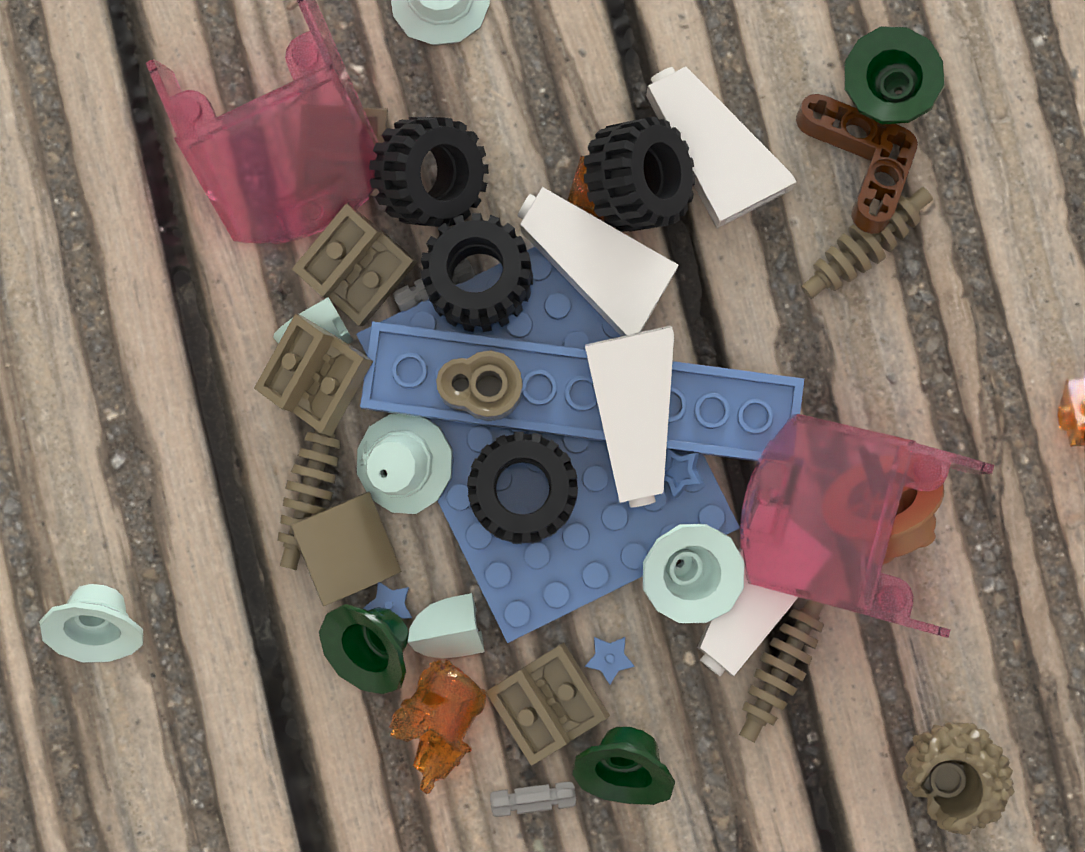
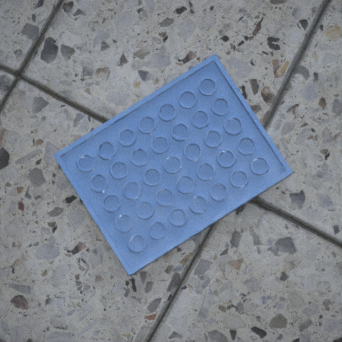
M536 247L527 250L533 273V285H530V298L528 302H522L523 310L517 317L513 313L508 316L509 323L503 327L500 326L499 322L491 324L492 331L483 332L481 326H475L474 332L465 331L463 325L459 323L454 327L447 322L444 315L439 316L429 299L381 321V323L585 349V344L621 337ZM500 263L456 286L467 292L485 291L499 280L503 266ZM371 327L356 333L366 356L368 354ZM427 418L441 428L453 450L452 478L437 501L507 643L643 577V561L655 541L680 524H707L725 535L740 528L703 454H699L696 470L704 484L688 485L678 498H674L669 483L664 481L663 493L654 495L656 502L639 507H630L629 501L619 502L606 441L534 432L541 434L543 438L549 441L552 439L570 457L572 466L577 474L578 494L575 507L565 525L551 537L532 544H513L509 541H503L487 531L474 515L468 498V476L470 475L474 459L478 458L481 450L487 444L490 445L496 441V438L504 434L509 436L513 435L514 432H522L523 430ZM523 431L524 434H533L531 431ZM677 451L678 453H680V454L683 455V456H684V455H688V454H692V453H689V452ZM516 463L507 467L501 473L497 481V496L507 510L516 514H530L537 511L545 503L549 494L548 480L537 466L530 463Z

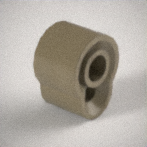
M492 350L478 352L467 359L458 358L450 360L439 370L436 379L438 393L446 405L452 409L467 411L474 418L484 421L501 420L510 415L520 403L523 391L521 372L515 362L505 354Z

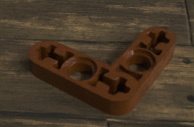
M811 94L805 97L796 115L797 126L803 133L870 160L852 208L851 217L853 223L864 232L871 234L882 232L886 229L895 213L918 146L916 136L910 130L897 124L882 125L859 113L857 108L826 95ZM813 112L821 114V119L814 118ZM836 119L840 121L837 128L833 126ZM849 125L859 126L866 132L867 137L856 138L850 135L846 127ZM893 144L900 146L896 160L888 158ZM878 172L887 173L894 179L895 185L885 186L880 184L875 179L874 174ZM873 199L881 201L876 212L877 216L869 213Z

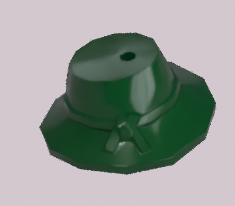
M878 27L857 40L844 62V90L859 113L882 125L909 123L931 111L945 87L943 60L930 39L907 27ZM901 90L902 93L896 94V91Z
M348 604L329 611L320 627L319 637L323 654L338 676L362 691L385 694L402 688L406 675L403 652L408 643L409 632L401 617L390 609L377 607L367 611Z
M615 727L608 730L600 745L591 746L575 757L572 768V775L582 790L603 800L626 804L655 805L670 800L675 785V780L668 768L660 762L658 744L655 739L643 730L633 727Z

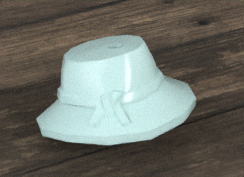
M391 0L393 17L407 36L432 45L460 43L481 27L490 4V0Z
M392 413L368 427L357 449V475L366 492H370L373 501L392 513L417 514L439 500L451 480L453 450L441 428L427 418Z
M680 524L659 537L643 561V591L658 612L678 623H707L732 609L744 589L745 561L731 537L707 524ZM681 559V563L676 565V562Z
M88 584L79 586L72 593L67 604L52 607L39 621L42 641L58 654L82 663L117 660L132 655L143 645V629L128 617L124 597L116 589L105 585Z

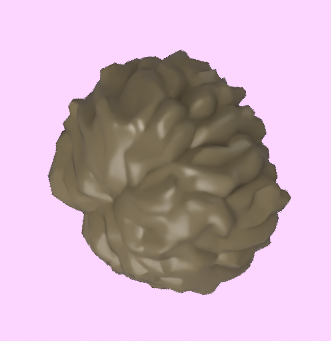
M948 722L943 726L935 724L930 732L926 731L920 735H914L912 738L914 746L909 749L905 756L908 767L902 775L903 780L908 782L906 788L914 797L927 798V813L932 820L937 821V826L940 829L961 835H969L972 829L977 827L985 828L986 824L998 821L1002 817L1001 812L1005 811L1007 800L1015 792L1012 786L1014 784L1011 779L1013 770L1009 767V758L1002 755V747L992 744L993 741L989 738L990 734L986 730L978 729L973 723L955 724Z

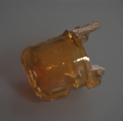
M437 660L428 664L430 667L424 669L419 676L416 692L410 699L403 700L400 705L402 708L395 711L389 725L392 729L390 734L392 738L405 742L416 738L419 739L413 767L423 775L420 790L425 794H429L435 787V781L445 779L455 766L460 765V760L464 755L472 751V747L463 742V739L476 716L483 712L487 696L485 690L481 689L469 676L464 674L449 660Z

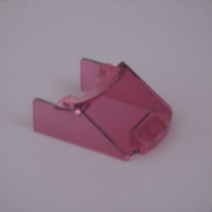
M297 0L310 31L297 36L286 49L285 59L294 81L218 117L206 96L194 90L181 91L175 74L170 68L155 59L146 62V66L176 133L174 140L232 240L238 243L279 244L311 236L323 231L345 204H349L357 210L369 199L368 196L374 191L371 188L370 179L375 178L374 170H369L370 160H376L377 154L373 152V148L378 141L315 0Z
M794 414L765 447L747 487L742 509L740 543L741 549H743L747 572L745 575L748 584L928 634L949 638L951 629L910 618L914 599L911 587L906 581L898 577L881 573L903 487L918 491H932L938 489L945 482L950 468L970 474H992L995 465L915 443L916 441Z

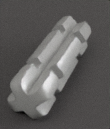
M466 258L454 270L452 281L455 285L461 284L475 276L474 270ZM422 278L414 281V286L409 288L406 285L393 293L400 311H406L418 305V303L429 299Z
M569 781L555 783L556 788H549V784L515 788V793L508 794V789L493 791L490 795L491 810L493 816L503 817L511 816V811L517 810V815L552 810L553 805H558L559 809L572 808L576 806L575 787Z

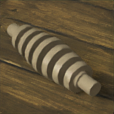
M921 187L909 198L901 195L888 226L880 233H867L860 230L855 224H852L848 228L851 237L843 233L837 239V244L842 253L836 247L831 246L825 252L829 263L821 258L813 265L815 275L801 285L804 293L810 299H813L825 288L836 291L843 286L839 276L850 282L857 278L854 267L860 272L865 273L872 268L870 260L876 264L886 258L884 250L892 252L897 247L895 237L903 240L909 234V229L905 222L914 228L921 221L919 216L920 210L933 200L929 191Z
M316 429L314 433L307 432L304 440L313 443L312 449L300 448L297 455L309 459L307 467L294 464L291 470L292 473L304 476L303 482L301 484L287 480L285 489L299 492L298 500L285 497L283 499V506L295 509L293 518L281 515V524L290 526V524L310 517L312 514L327 510L314 504L316 497L329 501L332 500L333 492L319 489L321 481L335 484L336 475L323 472L325 464L336 467L338 464L337 457L328 455L330 448L340 449L341 441L335 439L336 435L334 432L332 436L321 434ZM290 527L288 534L278 533L277 541L284 542L283 547H285L280 566L297 570L301 552Z
M811 591L803 608H800V610L792 609L788 616L796 621L794 627L783 623L779 629L781 633L789 636L786 643L774 637L769 643V646L781 652L778 658L763 652L760 660L773 668L770 674L761 669H756L754 677L765 682L762 689L753 685L749 688L748 693L756 697L757 700L754 705L746 701L744 702L742 710L748 712L746 715L748 718L739 734L740 736L755 743L762 727L766 726L767 723L774 725L778 719L770 714L772 707L774 706L783 711L788 704L778 698L780 692L782 691L793 696L798 690L786 682L788 676L803 682L806 673L794 667V664L797 660L810 666L812 657L801 650L804 645L816 649L818 640L809 634L812 629L820 633L822 632L824 624L819 621V614L827 600L825 597Z

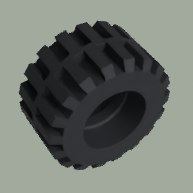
M409 117V120L401 119L395 122V129L387 128L381 134L384 142L376 143L373 148V152L377 154L376 160H370L369 170H374L375 178L370 179L371 188L378 189L379 193L375 196V199L379 205L387 206L385 212L390 217L399 218L398 221L405 224L440 227L444 223L447 226L455 225L453 218L460 215L463 216L464 220L471 215L469 208H477L482 201L478 195L480 192H486L488 183L483 182L484 174H489L488 164H483L482 158L486 156L484 146L476 145L479 138L475 132L466 131L467 125L445 117ZM431 151L437 164V177L432 189L427 193L421 180V165L426 154Z
M647 117L609 125L605 129H600L595 134L596 139L591 140L587 147L589 155H586L584 158L586 174L583 175L584 183L588 185L589 191L587 196L589 202L593 201L595 205L594 211L598 217L604 216V222L615 227L620 232H632L668 226L678 222L679 216L686 214L688 211L687 203L692 202L694 196L692 186L695 185V175H693L692 170L694 162L693 158L689 156V146L686 140H681V133L676 127L671 128L670 122L665 119L658 120L657 117Z
M472 213V220L464 222L462 215L453 218L454 226L449 228L446 223L442 224L437 228L440 236L438 238L431 236L427 241L428 253L423 252L421 258L423 270H421L422 281L435 311L440 317L444 315L449 324L454 327L458 323L462 324L465 331L474 332L475 326H481L483 332L492 331L491 324L499 322L501 327L508 324V316L513 313L517 317L523 310L522 302H528L530 298V285H533V273L529 252H527L523 238L516 236L515 228L509 223L502 226L500 218L490 215L489 220L485 221L481 213ZM471 255H489L502 264L503 271L501 277L491 288L485 291L467 292L458 288L452 281L457 265Z
M523 431L514 432L513 435L509 436L504 434L496 438V441L490 445L487 444L481 450L478 458L474 459L467 482L470 506L480 524L496 538L512 542L513 544H532L557 533L570 518L578 494L577 474L568 454L564 453L552 439L549 441L543 438L541 434L534 432L533 434H524ZM516 463H530L537 466L548 480L549 494L545 503L537 511L530 514H516L507 510L497 496V481L501 473L507 467Z

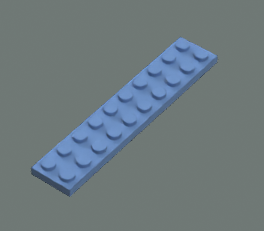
M372 321L367 357L373 360V363L364 377L361 409L606 441L585 349ZM492 350L505 354L515 362L521 372L523 391L520 403L510 415L496 421L476 419L467 411L450 408L441 399L436 383L438 372L445 363L452 359H467L483 351ZM672 361L666 450L671 449L681 452L793 466L804 379Z

